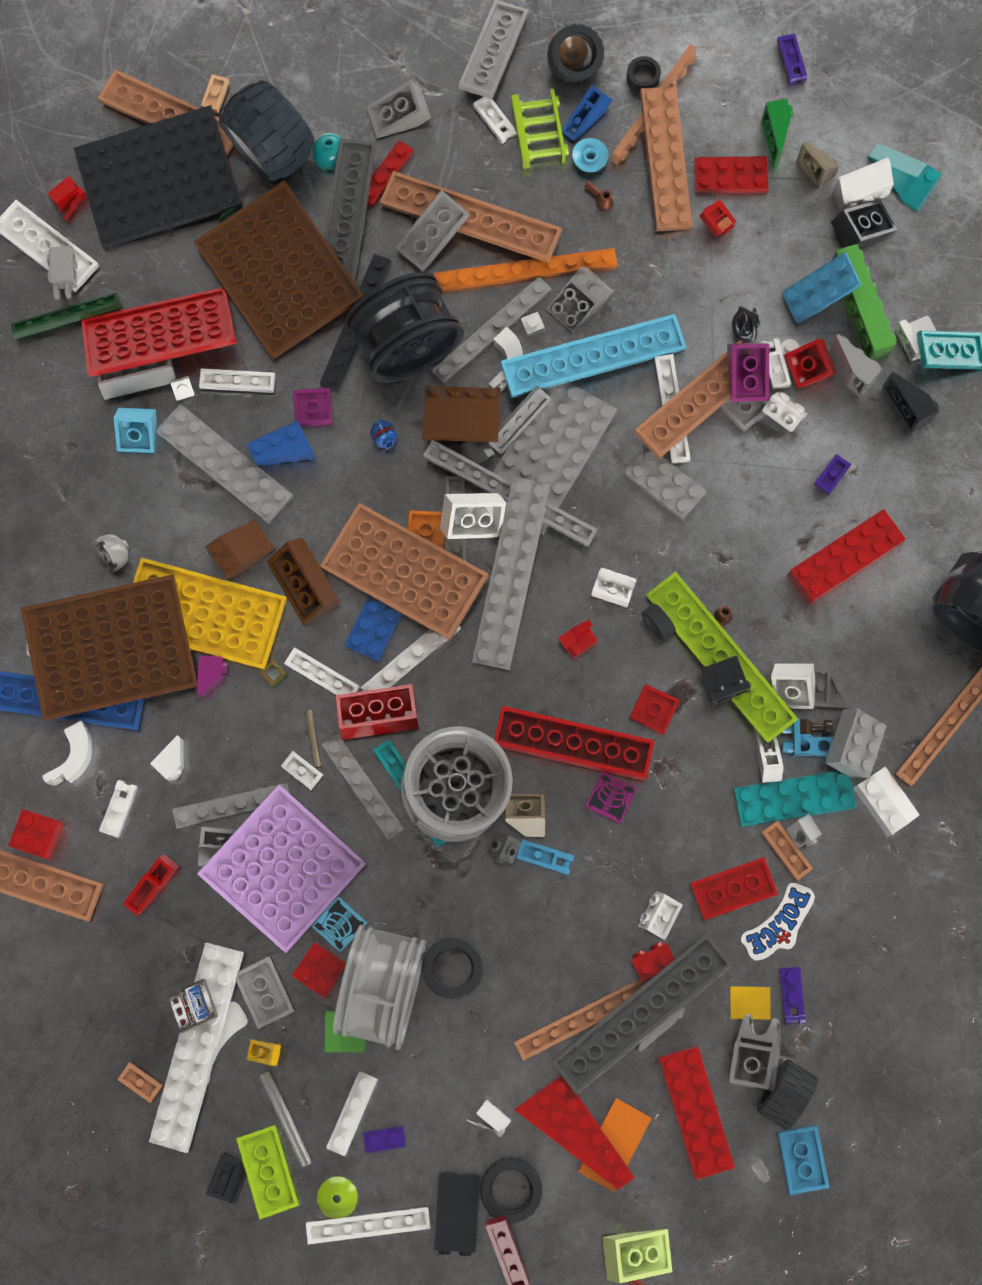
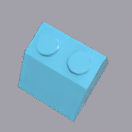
M118 408L114 416L117 451L154 453L157 430L156 409Z

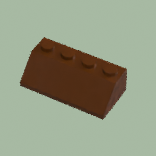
M303 538L287 541L267 561L303 625L329 612L340 602Z

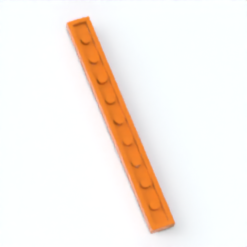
M615 248L552 256L549 263L539 259H530L436 272L434 276L441 286L442 292L531 280L538 277L546 278L574 274L581 266L587 267L591 271L617 268L618 264Z

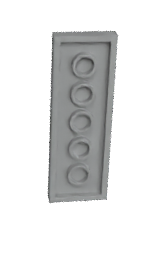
M494 0L459 82V89L493 99L528 16V9Z

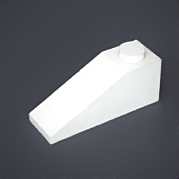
M754 728L762 783L782 781L784 766L777 737L767 744Z

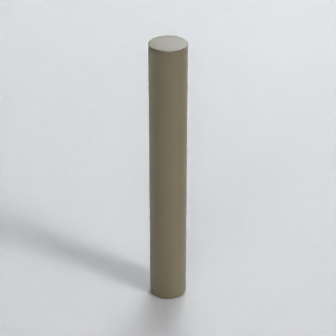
M312 710L305 711L313 765L314 768H320L322 765Z

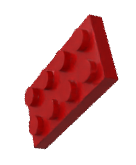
M767 156L694 158L695 194L768 193Z
M765 857L690 883L703 921L778 895Z

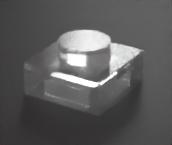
M754 1160L748 1165L763 1184L770 1180V1177L767 1175L770 1171L763 1162L759 1164Z

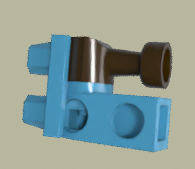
M798 719L782 732V734H792V741H782V752L792 753V756L827 757L834 737H813V733L823 732L824 735H832V720H824L823 724L812 723L809 719Z

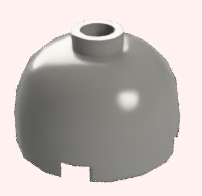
M106 534L92 542L97 546L94 552L104 568L108 566L111 569L108 572L115 573L124 567L128 561L129 546L124 539L121 540L116 535Z

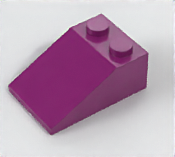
M764 342L727 344L731 402L769 401L770 344Z

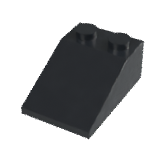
M880 199L844 209L831 221L844 247L857 244L859 249L897 231L895 224Z
M894 372L889 375L882 386L911 433L931 423L939 412L937 402L928 393Z

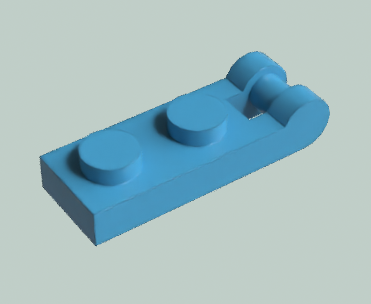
M522 839L516 859L569 875V866L573 862V855ZM557 858L563 859L561 866L556 865Z

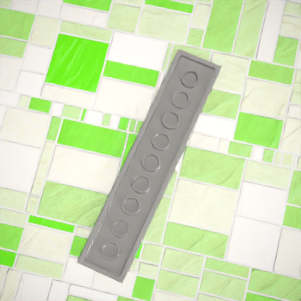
M513 476L472 663L510 671L551 484Z

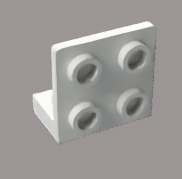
M929 316L922 317L911 323H908L905 319L900 321L894 330L910 362L921 358L916 333L920 330L936 331Z

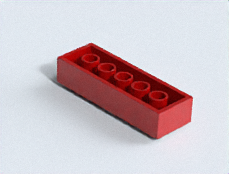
M883 509L792 568L787 576L810 606L901 546L906 538L885 509Z
M694 1046L657 1057L693 1178L697 1180L734 1169L733 1159L699 1047Z

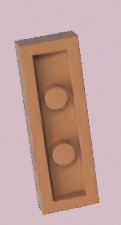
M778 821L761 832L796 881L813 870L812 866Z

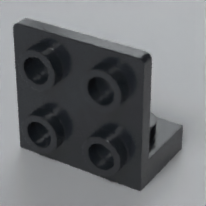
M737 656L701 668V673L714 705L751 692V686L745 678Z

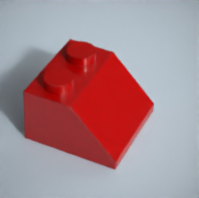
M816 339L784 354L798 389L838 374L824 339Z

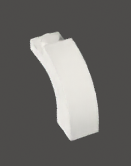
M508 327L494 338V347L503 354L505 359L523 355L518 338ZM503 371L488 384V388H500V392L504 390L507 384Z
M82 721L64 729L70 743V755L64 764L42 775L45 783L54 786L63 782L64 777L67 781L73 782L81 776L89 765L93 744L90 732Z

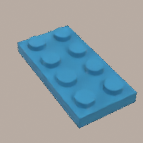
M843 252L782 291V294L795 322L801 324L859 288L862 284L848 254Z

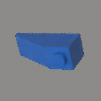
M591 85L562 128V133L576 141L604 114L613 100Z

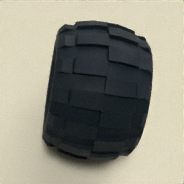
M259 80L256 84L250 83L241 88L229 99L223 108L224 112L219 116L220 126L232 144L260 175L270 181L275 182L278 178L282 179L295 172L305 163L311 154V149L315 146L314 135L305 120L288 99L267 81Z

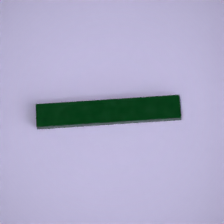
M111 293L11 323L12 335L14 339H18L121 308L118 293Z

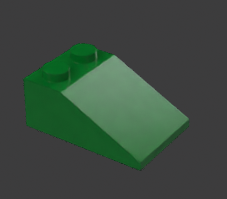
M788 98L766 102L761 118L773 169L777 168L790 125V119L793 116V107L789 105Z

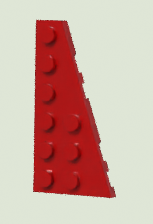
M562 1075L514 1109L616 1189H621L635 1178L579 1095L575 1094Z

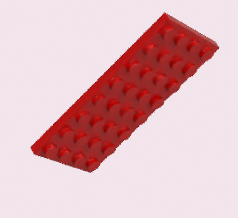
M224 287L81 320L89 377L237 344L227 291Z

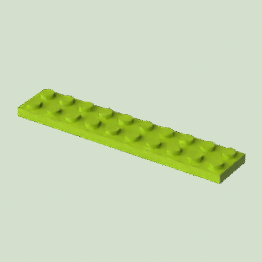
M676 571L646 594V597L652 604H657L669 616L676 628V634L704 667L733 656L738 657L745 678L751 686V692L731 700L767 744L798 720L796 715Z

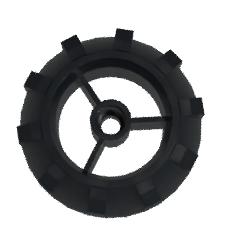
M982 551L962 553L932 597L933 615L940 624L953 636L979 652H982Z

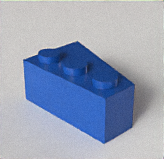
M298 420L246 443L258 467L280 464L282 462H298V460L305 459L315 460L314 453Z

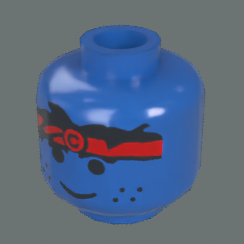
M379 420L372 425L370 435L374 443L380 448L392 447L397 440V432L389 421Z

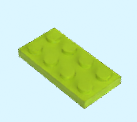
M276 1125L236 1138L258 1219L260 1220L299 1206Z

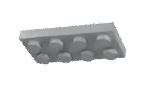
M441 190L395 248L424 272L470 214Z
M648 447L645 448L624 473L627 478L681 521L686 518L707 492L664 457L658 459Z

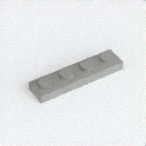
M536 386L501 424L498 442H489V444L502 454L552 399L540 387Z

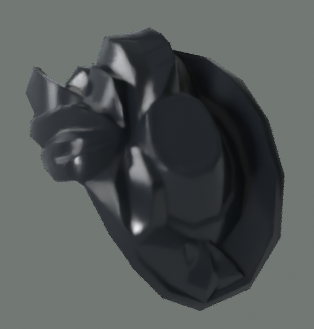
M739 306L732 320V329L738 340L751 342L757 337V328L760 326L759 315L755 307H753V310Z

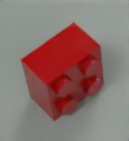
M22 809L8 846L51 860L65 823Z
M314 942L292 974V977L327 999L343 975L346 962Z

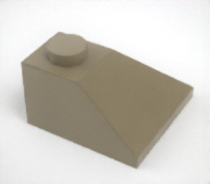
M807 142L802 143L796 162L819 188L836 176L839 168L838 164L827 153Z
M511 794L505 808L506 822L525 837H545L544 794Z

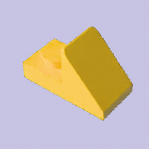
M250 1039L247 1060L277 1066L281 1045Z

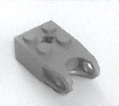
M746 1014L744 1016L737 1041H735L729 1083L771 1092L774 1090L780 1055L779 1019H772L765 1034L756 1035L752 1015ZM755 1062H756V1064L758 1065V1067H757V1069L754 1071L753 1069H751V1067H752V1064L755 1065Z

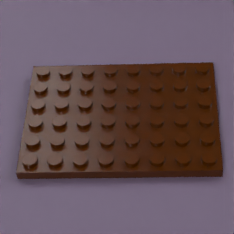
M284 180L193 241L273 360L348 310L364 296Z
M174 574L21 607L44 721L198 686Z

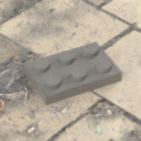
M270 956L237 973L236 982L258 1029L295 1012Z

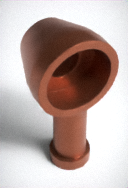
M590 180L585 184L584 188L597 197L596 204L600 209L608 210L612 208L614 196L609 190L601 192Z
M726 605L719 606L714 612V618L724 628V625L729 624L733 619V611ZM723 610L728 612L727 616L722 614Z

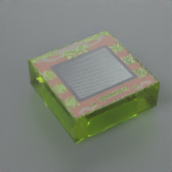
M274 659L265 667V670L263 669L260 672L273 687L287 675Z

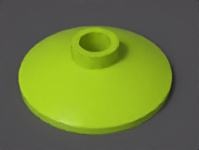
M344 1177L327 1179L320 1186L317 1194L319 1209L324 1215L332 1219L349 1216L354 1211L358 1201L356 1187L350 1180ZM339 1195L341 1198L340 1202H334L333 1196Z

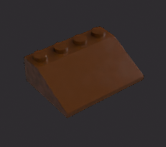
M426 386L423 440L498 442L500 388Z

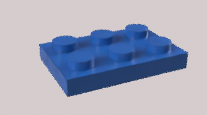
M368 596L344 647L379 663L403 614Z

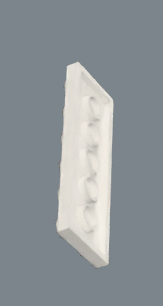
M15 200L0 216V234L48 272H50V266L47 263V255L50 254L49 247H73L76 253L77 288H71L74 292L99 267V264L19 201Z

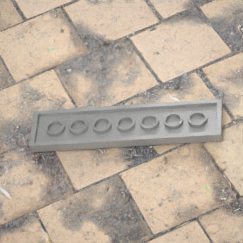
M181 404L156 430L160 437L267 524H270L293 498L289 491Z

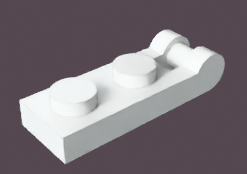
M482 97L473 103V107L495 134L500 144L505 143L509 137L512 138L517 135L515 128L492 99ZM505 127L506 131L502 133L500 129Z
M775 338L770 342L761 341L770 344L769 349H774L775 351L769 353V381L772 391L790 387L791 381L779 339Z
M122 780L117 781L115 791L99 829L100 832L119 838L138 786L133 784L127 785ZM122 791L127 793L126 798L120 797Z

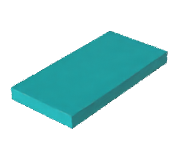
M920 330L916 333L923 368L982 370L981 333Z

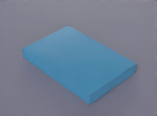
M817 1125L776 1132L788 1194L793 1195L830 1188Z

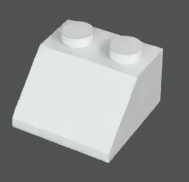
M775 664L771 675L772 687L790 709H814V664Z

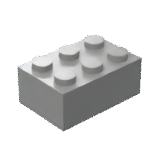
M858 708L843 710L825 763L854 780L869 779L887 725Z

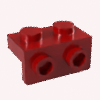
M662 942L652 945V950L647 953L642 950L633 954L634 959L630 961L641 982L656 976L675 960L668 943L663 945Z

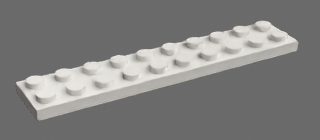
M205 942L193 986H199V994L201 992L209 1017L203 1018L204 1020L197 1023L195 1017H193L195 1024L190 1026V1023L181 1026L149 1139L151 1143L184 1153L189 1151L244 952ZM206 989L210 1004H206L202 990Z

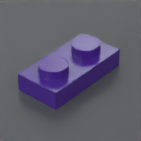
M836 454L813 485L827 495H830L852 464Z
M404 1126L363 1132L366 1153L406 1147Z

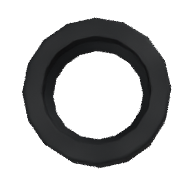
M647 56L633 59L627 69V84L638 93H640L641 88H656L659 85L661 76L660 65L656 60ZM645 67L653 71L654 78L649 82H640L634 78L633 72L637 68Z
M653 603L641 613L648 628L660 640L664 641L676 632V628L669 616L657 604Z

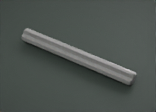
M267 1071L260 1075V1079L301 1167H305L311 1163V1159L271 1073Z

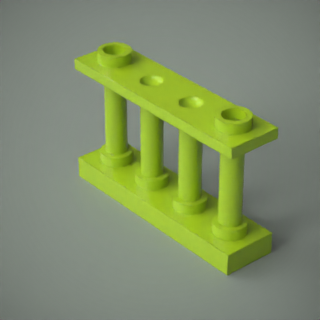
M550 89V99L530 102L520 101L519 94L511 95V106L523 169L530 168V161H533L535 158L560 155L562 163H565L569 151L568 145H564L557 108L560 106L558 95L555 96L554 89ZM552 107L553 115L527 119L522 116V112L527 109ZM551 122L555 124L556 131L532 135L525 133L527 126ZM556 138L558 140L559 147L538 151L528 150L530 142Z

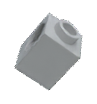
M809 814L786 828L798 849L804 845L808 848L817 842L815 838L822 834Z

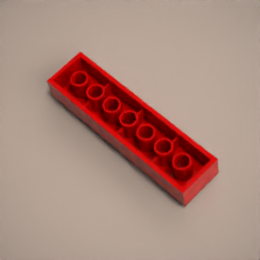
M506 706L501 708L494 741L505 750L641 781L647 779L655 740Z

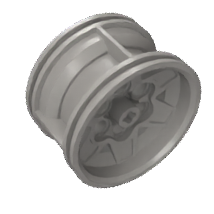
M460 726L437 730L422 739L408 758L400 788L404 810L411 822L420 831L432 838L446 842H461L473 839L489 829L506 808L512 791L511 766L502 748L491 737L481 731ZM454 750L449 760L438 755L445 751ZM474 756L482 762L485 768H474ZM456 763H465L466 769L463 771L458 770ZM439 766L445 767L447 774H438L437 768ZM423 770L429 779L419 784L420 773ZM477 776L480 783L473 785L470 782V777ZM452 783H458V789L452 788ZM438 785L441 787L442 792L434 794L431 787ZM491 789L490 799L486 804L481 793ZM465 795H472L475 800L474 803H466ZM452 799L456 805L454 808L449 809L446 807L445 801ZM427 805L436 806L435 814L429 810ZM460 813H463L469 818L467 820L457 821Z
M364 925L358 927L340 987L334 1017L333 1034L339 1035L341 1031L343 1037L353 1036L386 1044L389 1048L395 1044L397 1050L401 1049L419 983L426 940L422 939L420 943H417V938L415 937L409 938L375 930L373 927L365 930Z

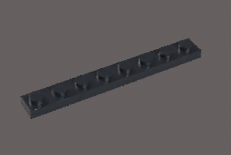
M377 254L373 255L359 288L364 296L383 284L391 265V259ZM346 324L342 328L320 381V386L330 387L331 390L337 392L358 344V341L351 336Z

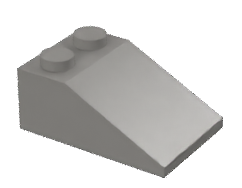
M411 80L366 107L377 138L418 127L431 119L421 88Z

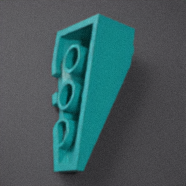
M878 143L869 154L868 159L873 164L889 158L894 183L893 188L899 194L898 197L901 201L917 211L936 187L942 174L924 162Z

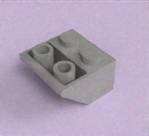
M202 826L198 866H204L236 830Z

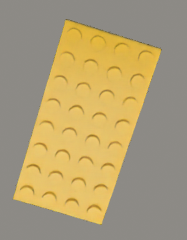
M145 558L140 559L133 583L174 574L190 650L210 656H222L225 660L265 670L287 601L286 596Z

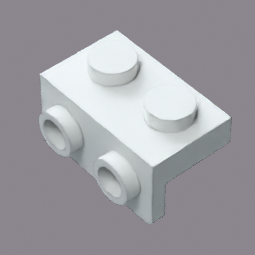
M777 392L770 398L762 411L787 430L793 432L808 413L804 411V407L800 404H794L790 401L789 396L785 393Z
M600 568L591 596L628 607L636 579Z

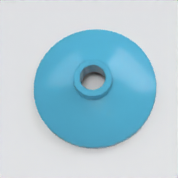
M586 138L579 141L575 145L572 154L575 165L585 172L599 171L606 165L609 156L605 144L594 138Z

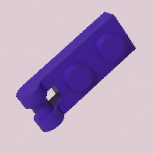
M795 33L778 37L777 43L787 74L788 84H795V81H807V72ZM798 70L799 73L794 74L793 71Z
M800 967L779 968L784 1024L791 1025V1023L795 1022L805 1024ZM790 1008H797V1014H790Z

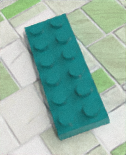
M840 771L733 789L740 827L800 818L808 814L812 816L857 808L851 777Z

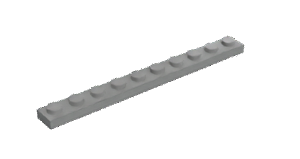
M434 440L431 441L423 458L487 493H498L506 503L508 502L511 482ZM547 502L543 523L588 547L598 529Z

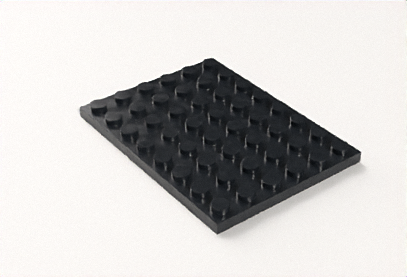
M211 105L73 148L103 249L242 206Z

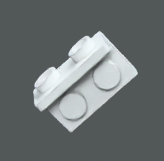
M655 892L649 899L646 911L640 917L638 927L665 940L683 905L663 893Z

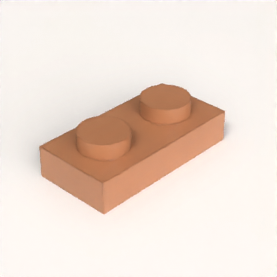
M129 1062L118 1078V1081L149 1103H152L163 1087L160 1082L131 1062Z

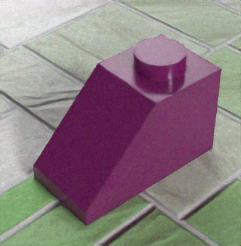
M199 656L197 695L199 697H205L224 679V674H227L228 663L225 662L222 656Z

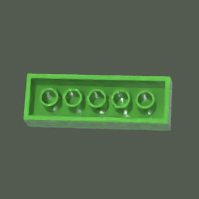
M857 244L838 249L833 259L843 252L847 253L862 286L842 298L861 350L871 360L879 361L888 358L896 345V336L894 333H891L889 318L885 316L883 303L876 294L877 287L871 281L870 269L864 263L863 251L859 250Z

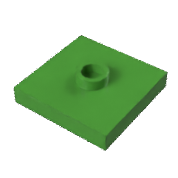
M325 1011V1052H365V1039L353 1036L343 1037L341 1031L339 1035L333 1034L335 1011Z

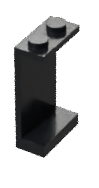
M439 1171L434 1251H439L438 1254L451 1255V1252H459L460 1256H471V1253H476L480 1174Z

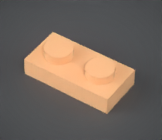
M211 75L201 108L211 105L214 113L219 114L230 84L228 78Z

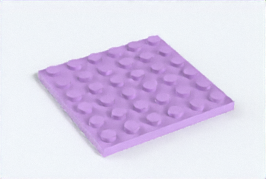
M278 784L197 874L280 949L287 953L366 863Z

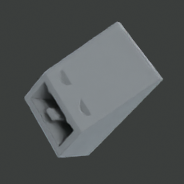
M581 266L548 306L547 310L571 333H574L607 301L614 291L589 268Z
M838 334L830 348V352L846 387L861 398L876 381L882 368L877 361L868 358L863 350L854 347L846 337Z

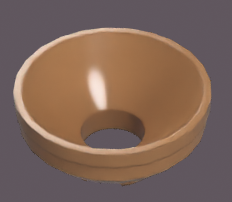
M577 36L565 39L559 49V56L565 67L573 68L581 65L588 55L586 42ZM569 54H576L578 56L573 61L567 58Z

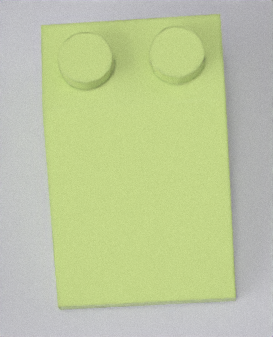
M668 1229L621 1233L603 1237L607 1280L624 1283L672 1272Z

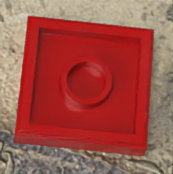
M645 684L629 720L664 735L680 700Z

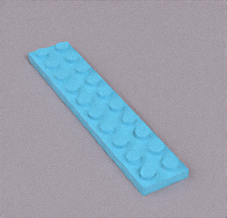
M672 314L502 360L500 365L510 396L513 398L531 393L536 386L541 389L550 388L652 360L657 356L686 350L687 347L676 315Z

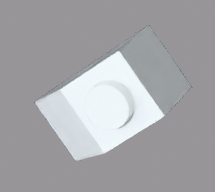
M178 735L150 763L170 782L179 778L182 774L181 770L184 768V741Z

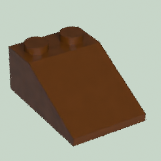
M255 519L219 536L205 546L228 581H232L276 550Z

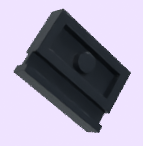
M221 1154L206 1195L235 1204L246 1176L242 1161Z

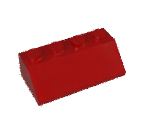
M412 684L335 695L339 731L342 740L419 729Z

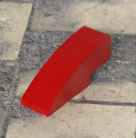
M165 854L158 857L150 870L142 876L123 905L136 916H139L164 888L180 866Z

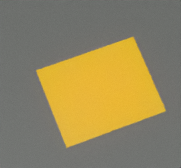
M730 986L731 1019H743L746 1014H750L753 1019L771 1020L770 987Z

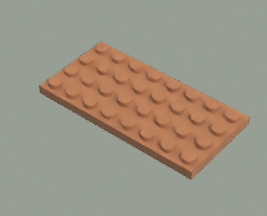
M358 503L320 565L321 569L448 640H451L489 577V574L361 503Z

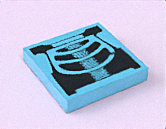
M337 897L314 922L312 927L341 953L354 939L360 925L366 926L367 922L340 897Z

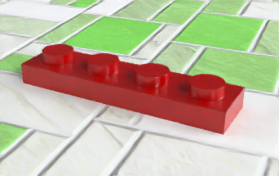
M398 140L372 175L368 205L371 207L376 205L383 195L393 171L398 173L401 171L414 153L413 148Z

